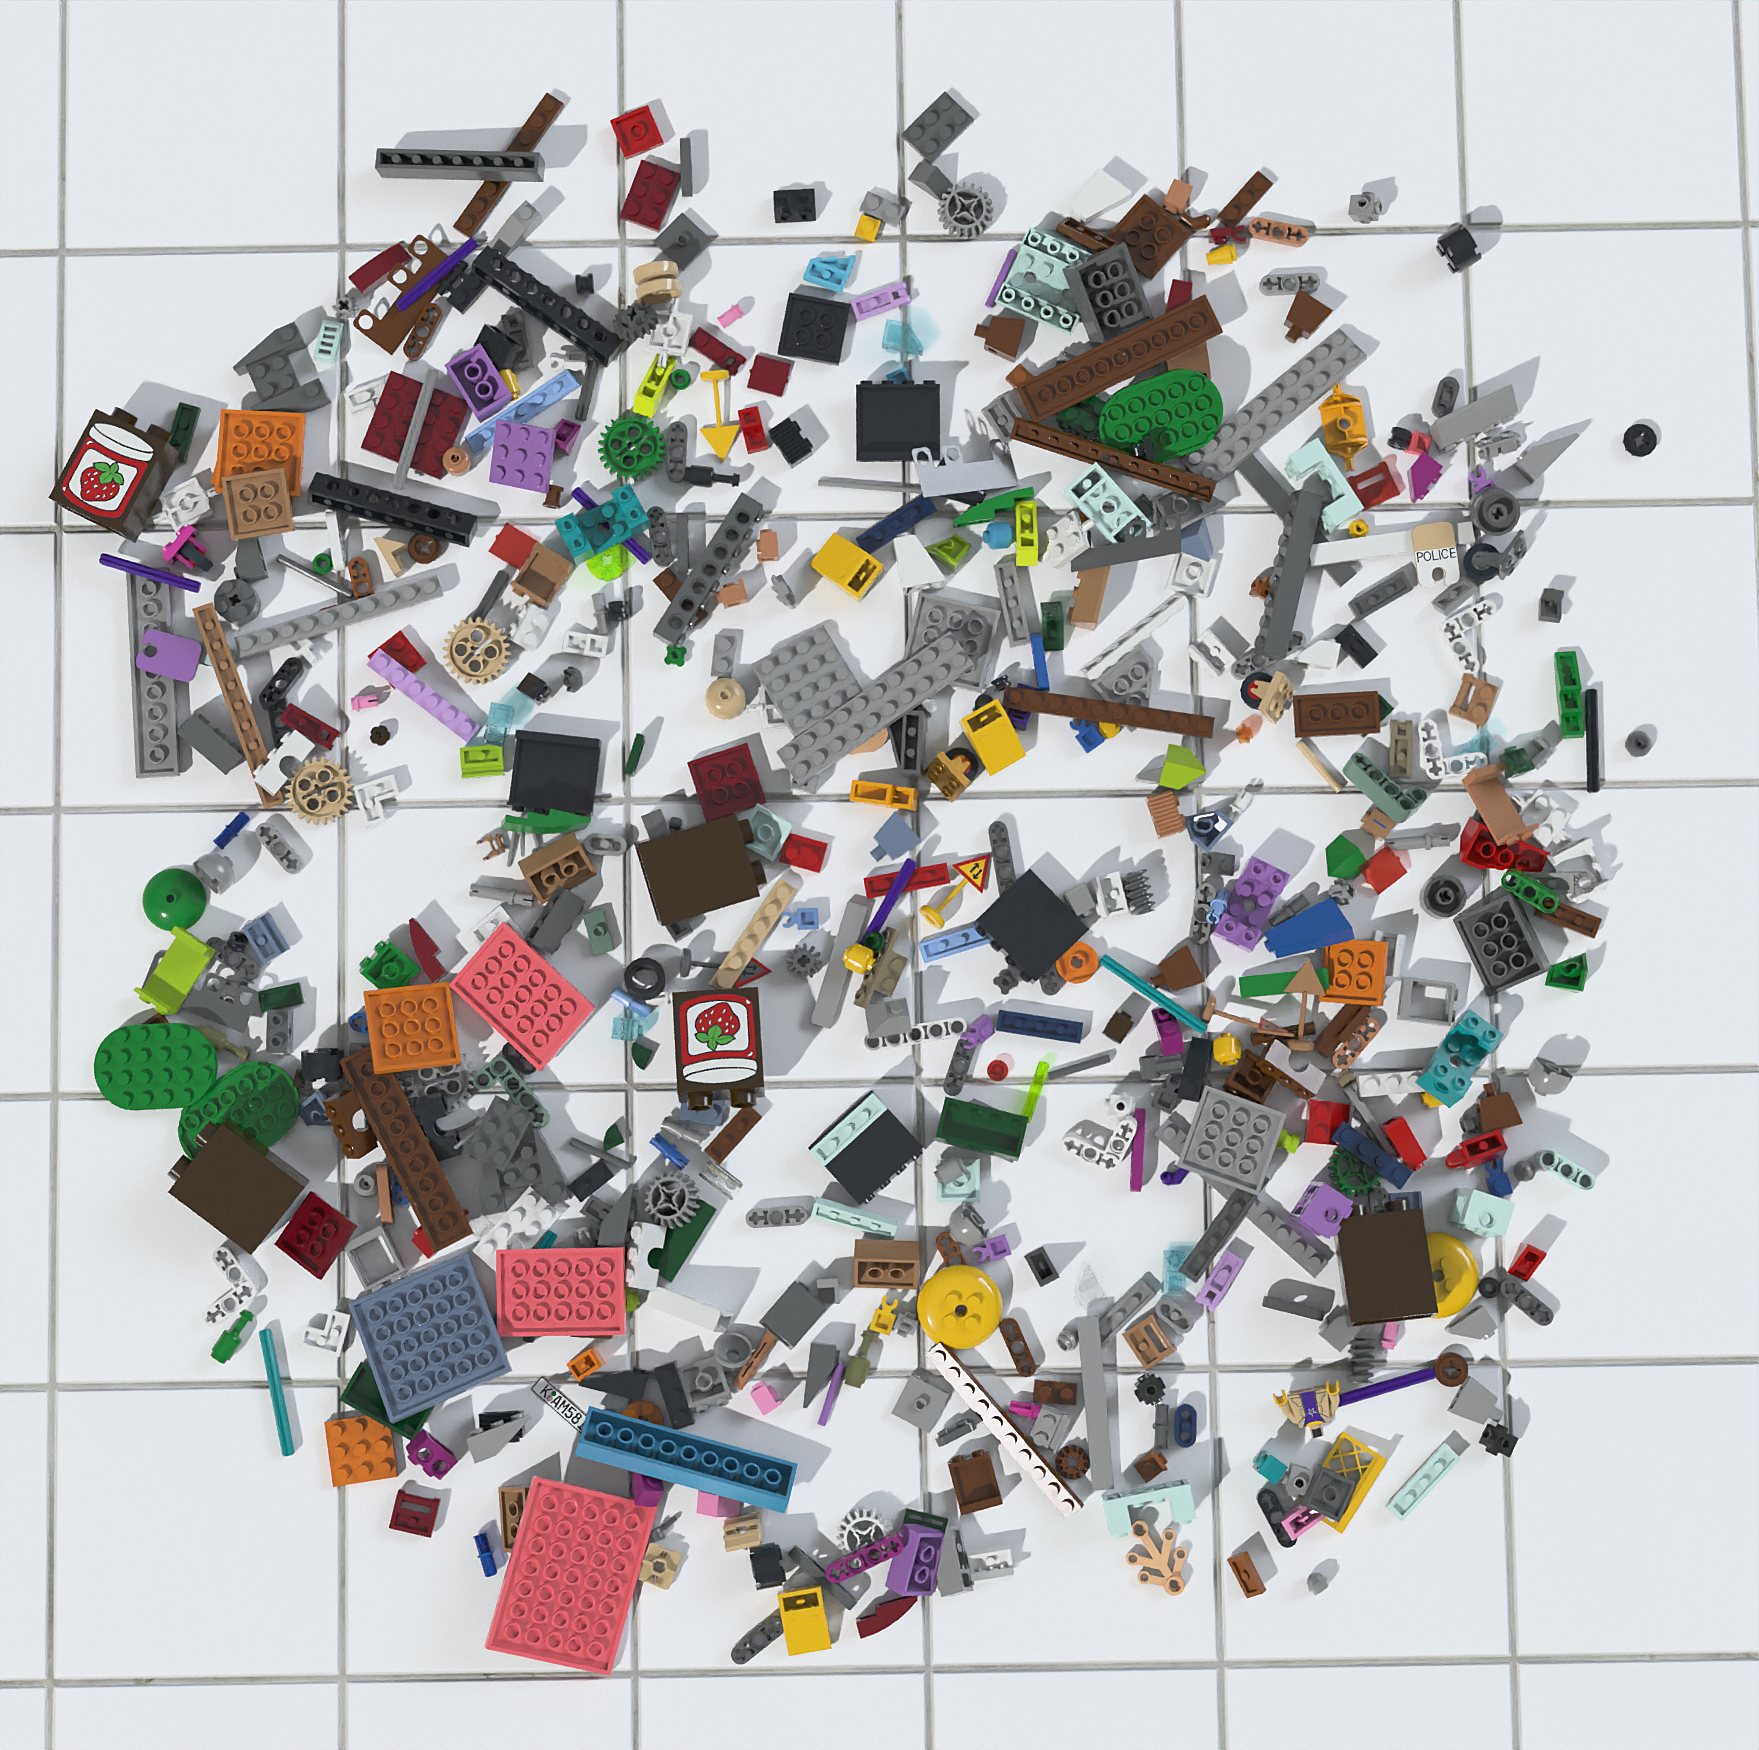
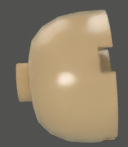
M719 678L707 688L705 705L710 714L715 718L732 720L740 716L744 711L747 702L746 692L743 686L736 680Z

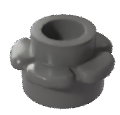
M1465 1114L1463 1118L1459 1119L1460 1127L1464 1134H1475V1129L1478 1128V1125L1473 1116L1470 1117L1468 1114Z

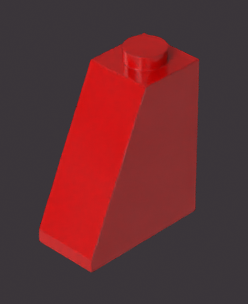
M1394 1116L1380 1125L1387 1139L1393 1145L1392 1148H1395L1398 1154L1397 1158L1404 1166L1414 1172L1424 1166L1423 1162L1427 1160V1157L1403 1116Z

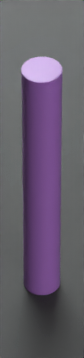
M1013 249L1009 250L985 303L987 308H993L995 299L1017 255V251Z
M839 1362L836 1365L817 1423L821 1426H826L846 1365Z

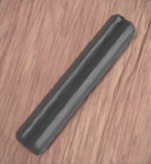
M589 360L587 363L575 413V419L578 421H586L599 368V363L594 360Z
M502 570L497 572L472 615L474 622H476L477 617H481L483 623L509 578L506 572Z

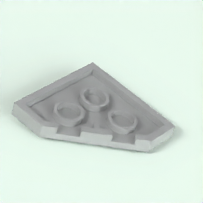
M1139 644L1091 683V686L1103 701L1149 707L1153 659ZM1126 727L1130 733L1137 729L1133 727Z

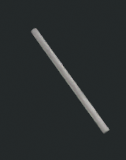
M818 480V486L923 494L920 487Z

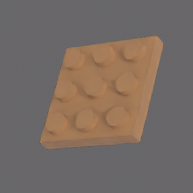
M285 468L221 477L232 541L295 531Z

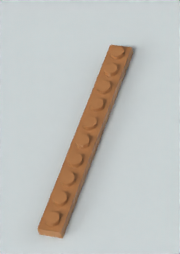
M213 602L193 608L192 611L254 779L256 775L253 772L260 764L264 766L269 761L267 758L268 754ZM255 782L264 810L285 803L280 789L272 796Z

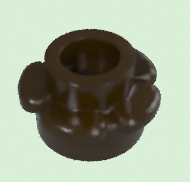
M375 726L370 731V740L373 744L383 746L390 740L391 734L386 726Z

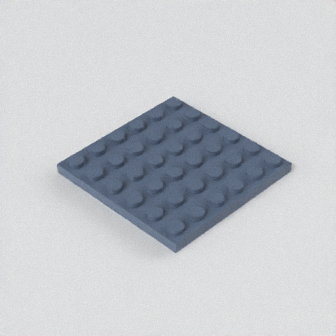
M468 1252L348 1303L391 1423L398 1422L513 1371Z

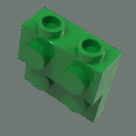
M386 939L385 942L383 940L379 941L373 949L376 952L370 958L366 956L359 964L361 967L359 969L360 974L378 989L405 987L421 970L416 963L389 939Z

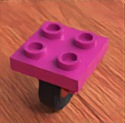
M190 524L186 527L183 525L175 534L177 536L173 543L168 542L162 550L164 553L162 557L172 565L179 559L190 569L194 566H199L205 572H208L214 565L213 562L205 557L207 549L195 540L199 532Z

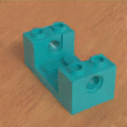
M630 483L612 491L613 499L578 517H575L574 513L571 512L554 521L576 566L651 528L649 518ZM603 522L610 525V529L605 533L598 530V526Z
M1468 1009L1455 1020L1415 1083L1445 1106L1451 1108L1465 1096L1473 1083L1470 1078L1483 1058L1494 1051L1504 1034L1471 1009ZM1450 1058L1456 1059L1458 1061L1459 1066H1452L1450 1063Z

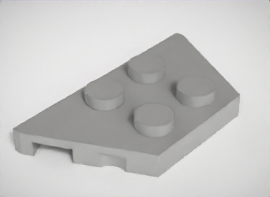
M1167 489L1151 499L1153 537L1160 535V519L1162 516L1175 513L1180 514L1181 530L1223 508L1226 506V503L1213 495L1209 503ZM1168 518L1164 523V528L1166 530L1174 529L1177 525V520L1175 518Z

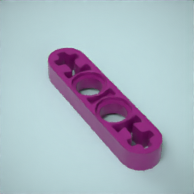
M1135 1108L1133 1118L1137 1121V1129L1132 1139L1130 1192H1141L1146 1110Z
M889 1534L832 1561L827 1566L826 1578L832 1583H840L899 1555L903 1550V1538L898 1534ZM893 1540L894 1543L898 1542L897 1549H895L893 1546L889 1547L890 1541ZM871 1549H877L881 1555L877 1559H872L868 1552ZM857 1558L861 1561V1566L853 1568L849 1565V1560ZM832 1568H835V1570L842 1569L839 1576L831 1574Z

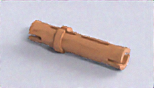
M768 1330L753 1351L750 1360L741 1366L742 1369L731 1382L741 1391L752 1375L755 1376L757 1373L756 1369L777 1340Z

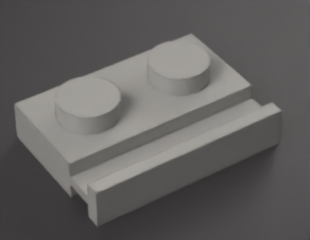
M1008 394L981 410L1003 446L1014 440L1010 439L1016 416L1023 418Z
M1042 1404L1028 1440L1033 1445L1044 1450L1049 1449L1056 1454L1072 1415H1065L1060 1410Z

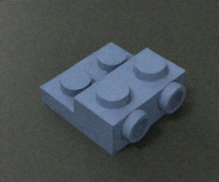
M725 1100L713 1101V1109L706 1111L688 1110L687 1102L681 1103L678 1120L721 1127Z

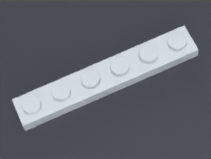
M1179 592L1172 595L1081 668L1080 672L1089 680L1100 677L1104 669L1119 661L1120 656L1132 651L1136 647L1135 644L1140 640L1147 639L1155 628L1163 626L1168 622L1170 616L1182 611L1185 607L1184 605L1189 602L1185 595Z

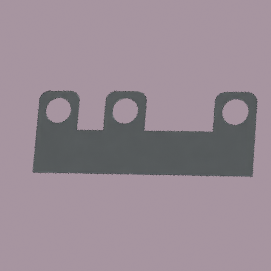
M1175 513L1162 516L1160 519V535L1146 538L1145 520L1129 522L1125 527V542L1091 548V531L1087 530V539L1090 547L1071 560V573L1181 553V515ZM1168 518H1175L1177 520V525L1172 530L1164 528V523ZM1135 524H1139L1142 526L1141 534L1136 537L1131 536L1130 528Z
M157 952L154 955L142 988H144L155 971L156 961L164 957V953ZM208 973L201 990L192 988L180 1008L244 1034L257 1001L258 992L242 985L238 988L233 1004L220 999L226 979L217 974ZM212 978H217L220 981V988L215 992L210 991L207 987L208 981ZM249 991L252 993L253 1000L250 1004L244 1005L241 1003L240 995L242 992Z

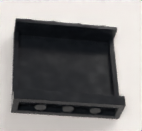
M863 380L860 381V384H856V462H914L912 450L927 447L930 450L933 462H940V384H936V380H923V384H915L914 380H903L902 384H894L893 380H883L881 384H873V381ZM918 452L917 460L918 462H928V456L925 452Z
M516 729V747L509 802L506 803L508 807H512L511 811L524 812V809H531L533 813L545 815V811H549L551 808L585 817L593 816L602 741L597 738Z
M1031 869L1025 872L973 923L976 926L974 928L976 932L982 937L986 936L991 941L989 943L996 952L1000 951L1005 956L1004 960L1012 968L1015 966L1020 971V977L1026 983L1030 982L1032 985L1089 930Z
M872 1089L871 1091H869L860 1101H858L849 1111H847L838 1121H836L827 1131H825L816 1141H814L808 1147L809 1150H811L816 1144H818L828 1133H830L840 1122H842L852 1111H854L864 1100H866L874 1092V1090ZM888 1108L825 1167L859 1205L863 1202L867 1205L875 1197L873 1193L878 1188L883 1190L891 1183L889 1178L896 1173L899 1176L907 1168L905 1164L910 1159L915 1161L923 1154L921 1149L924 1146L918 1142Z

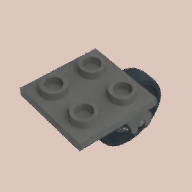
M1519 530L1503 553H1500L1494 546L1487 543L1476 544L1469 548L1463 559L1466 574L1476 581H1488L1497 575L1503 581L1506 576H1510L1515 569L1518 559H1522L1527 552L1524 531Z

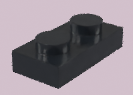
M1351 624L1334 638L1361 669H1364L1379 655Z
M601 1159L570 1183L568 1187L580 1203H582L615 1175Z

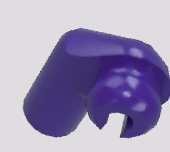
M1180 1167L1177 1171H1164L1160 1175V1179L1163 1184L1168 1186L1179 1185L1189 1171Z

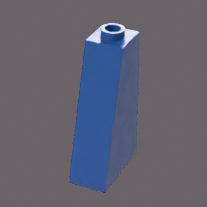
M1332 897L1264 932L1266 938L1264 945L1269 953L1273 952L1277 959L1355 939L1352 926Z

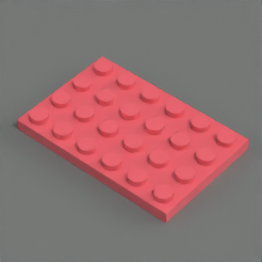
M502 922L449 984L461 998L539 1071H542L597 1008L506 922Z
M625 1247L496 1250L497 1330L500 1337L626 1335Z

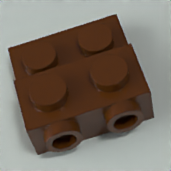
M1245 1048L1241 1058L1230 1071L1222 1087L1226 1089V1093L1263 1105L1277 1079L1262 1072L1260 1067L1255 1065L1259 1056Z

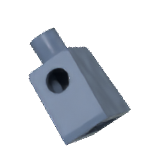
M895 811L873 837L878 846L870 852V855L877 862L886 855L894 861L919 846L922 841Z

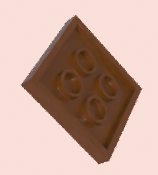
M1144 193L1107 237L1119 243L1125 242L1135 269L1149 281H1152L1191 237L1192 232Z

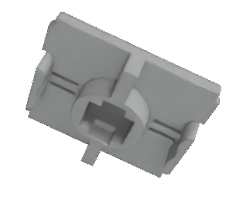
M782 574L778 576L772 575L771 581L774 586L771 588L778 594L776 598L789 609H794V605L797 602L794 599L795 596L790 586L787 585Z

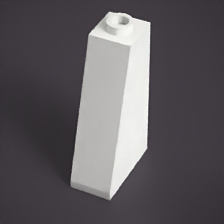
M656 1285V1291L648 1290L645 1296L646 1306L713 1332H728L734 1316V1312L660 1285Z

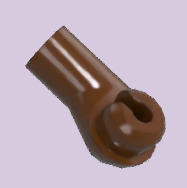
M1184 212L1179 218L1183 224L1193 231L1206 229L1211 223V217L1207 214L1193 218Z

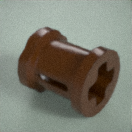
M550 484L549 493H546V499L542 506L550 509H561L559 503L561 492H564V488Z

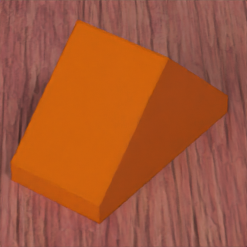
M592 1346L566 1365L579 1382L602 1367L606 1362L596 1347Z

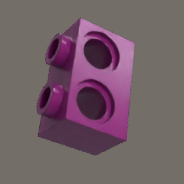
M424 1428L405 1447L409 1454L407 1458L414 1465H421L423 1471L429 1477L435 1476L438 1480H441L458 1462L453 1451Z

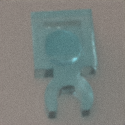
M1483 728L1468 741L1472 747L1461 750L1459 755H1463L1466 752H1481L1486 755L1499 743Z

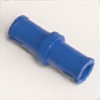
M659 1133L655 1134V1137L649 1143L663 1154L662 1157L664 1159L668 1158L682 1171L690 1160L676 1149L677 1146L671 1145Z

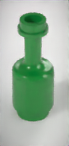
M243 1309L239 1313L241 1317L231 1331L224 1330L211 1349L212 1353L210 1356L218 1362L225 1364L227 1360L230 1361L242 1343L239 1335L247 1322H252L255 1316L247 1309Z

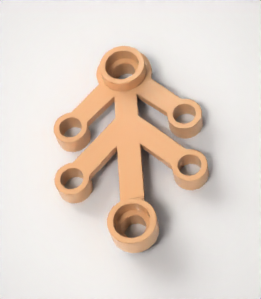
M1135 1520L1131 1524L1132 1534L1142 1540L1153 1559L1139 1556L1136 1552L1131 1551L1126 1555L1127 1563L1132 1566L1137 1564L1159 1569L1164 1576L1150 1575L1148 1571L1141 1570L1137 1575L1141 1584L1150 1583L1163 1586L1165 1591L1173 1596L1181 1594L1185 1588V1581L1181 1577L1183 1562L1187 1558V1551L1183 1547H1177L1174 1550L1176 1560L1171 1572L1167 1564L1172 1541L1176 1537L1175 1532L1171 1528L1163 1530L1162 1537L1164 1540L1160 1554L1147 1534V1524L1143 1520ZM1136 1525H1142L1143 1530L1141 1532L1135 1531ZM1170 1531L1173 1533L1171 1539L1165 1538L1166 1532ZM1179 1550L1184 1551V1556L1181 1558L1177 1557ZM1130 1555L1136 1556L1135 1562L1128 1560ZM1146 1573L1148 1579L1142 1581L1140 1579L1141 1574ZM1173 1580L1178 1582L1175 1588L1170 1587V1582Z

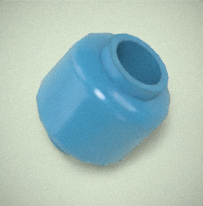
M1008 522L989 523L986 531H983V541L992 550L1007 549L1015 541L1014 528Z

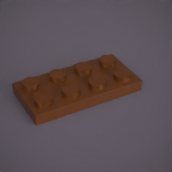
M1378 691L1292 696L1295 738L1381 733Z

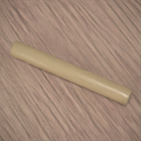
M1302 740L1295 745L1336 793L1343 789L1341 784Z

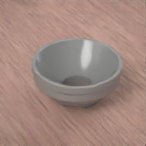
M723 1333L714 1342V1357L718 1363L725 1367H741L751 1358L752 1343L742 1333ZM734 1352L739 1357L736 1360H729L726 1355Z

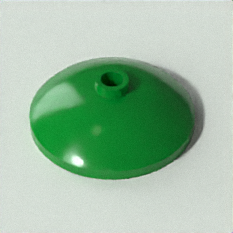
M178 868L166 869L154 875L147 883L142 897L143 909L150 922L156 927L170 932L174 926L189 929L201 919L207 903L206 891L202 882L191 872ZM173 895L174 901L169 903L168 897Z

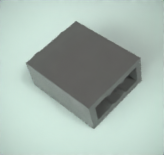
M795 1280L759 1321L765 1329L789 1350H792L827 1309L822 1299L818 1296L813 1297L807 1292L809 1289L800 1281L797 1283Z

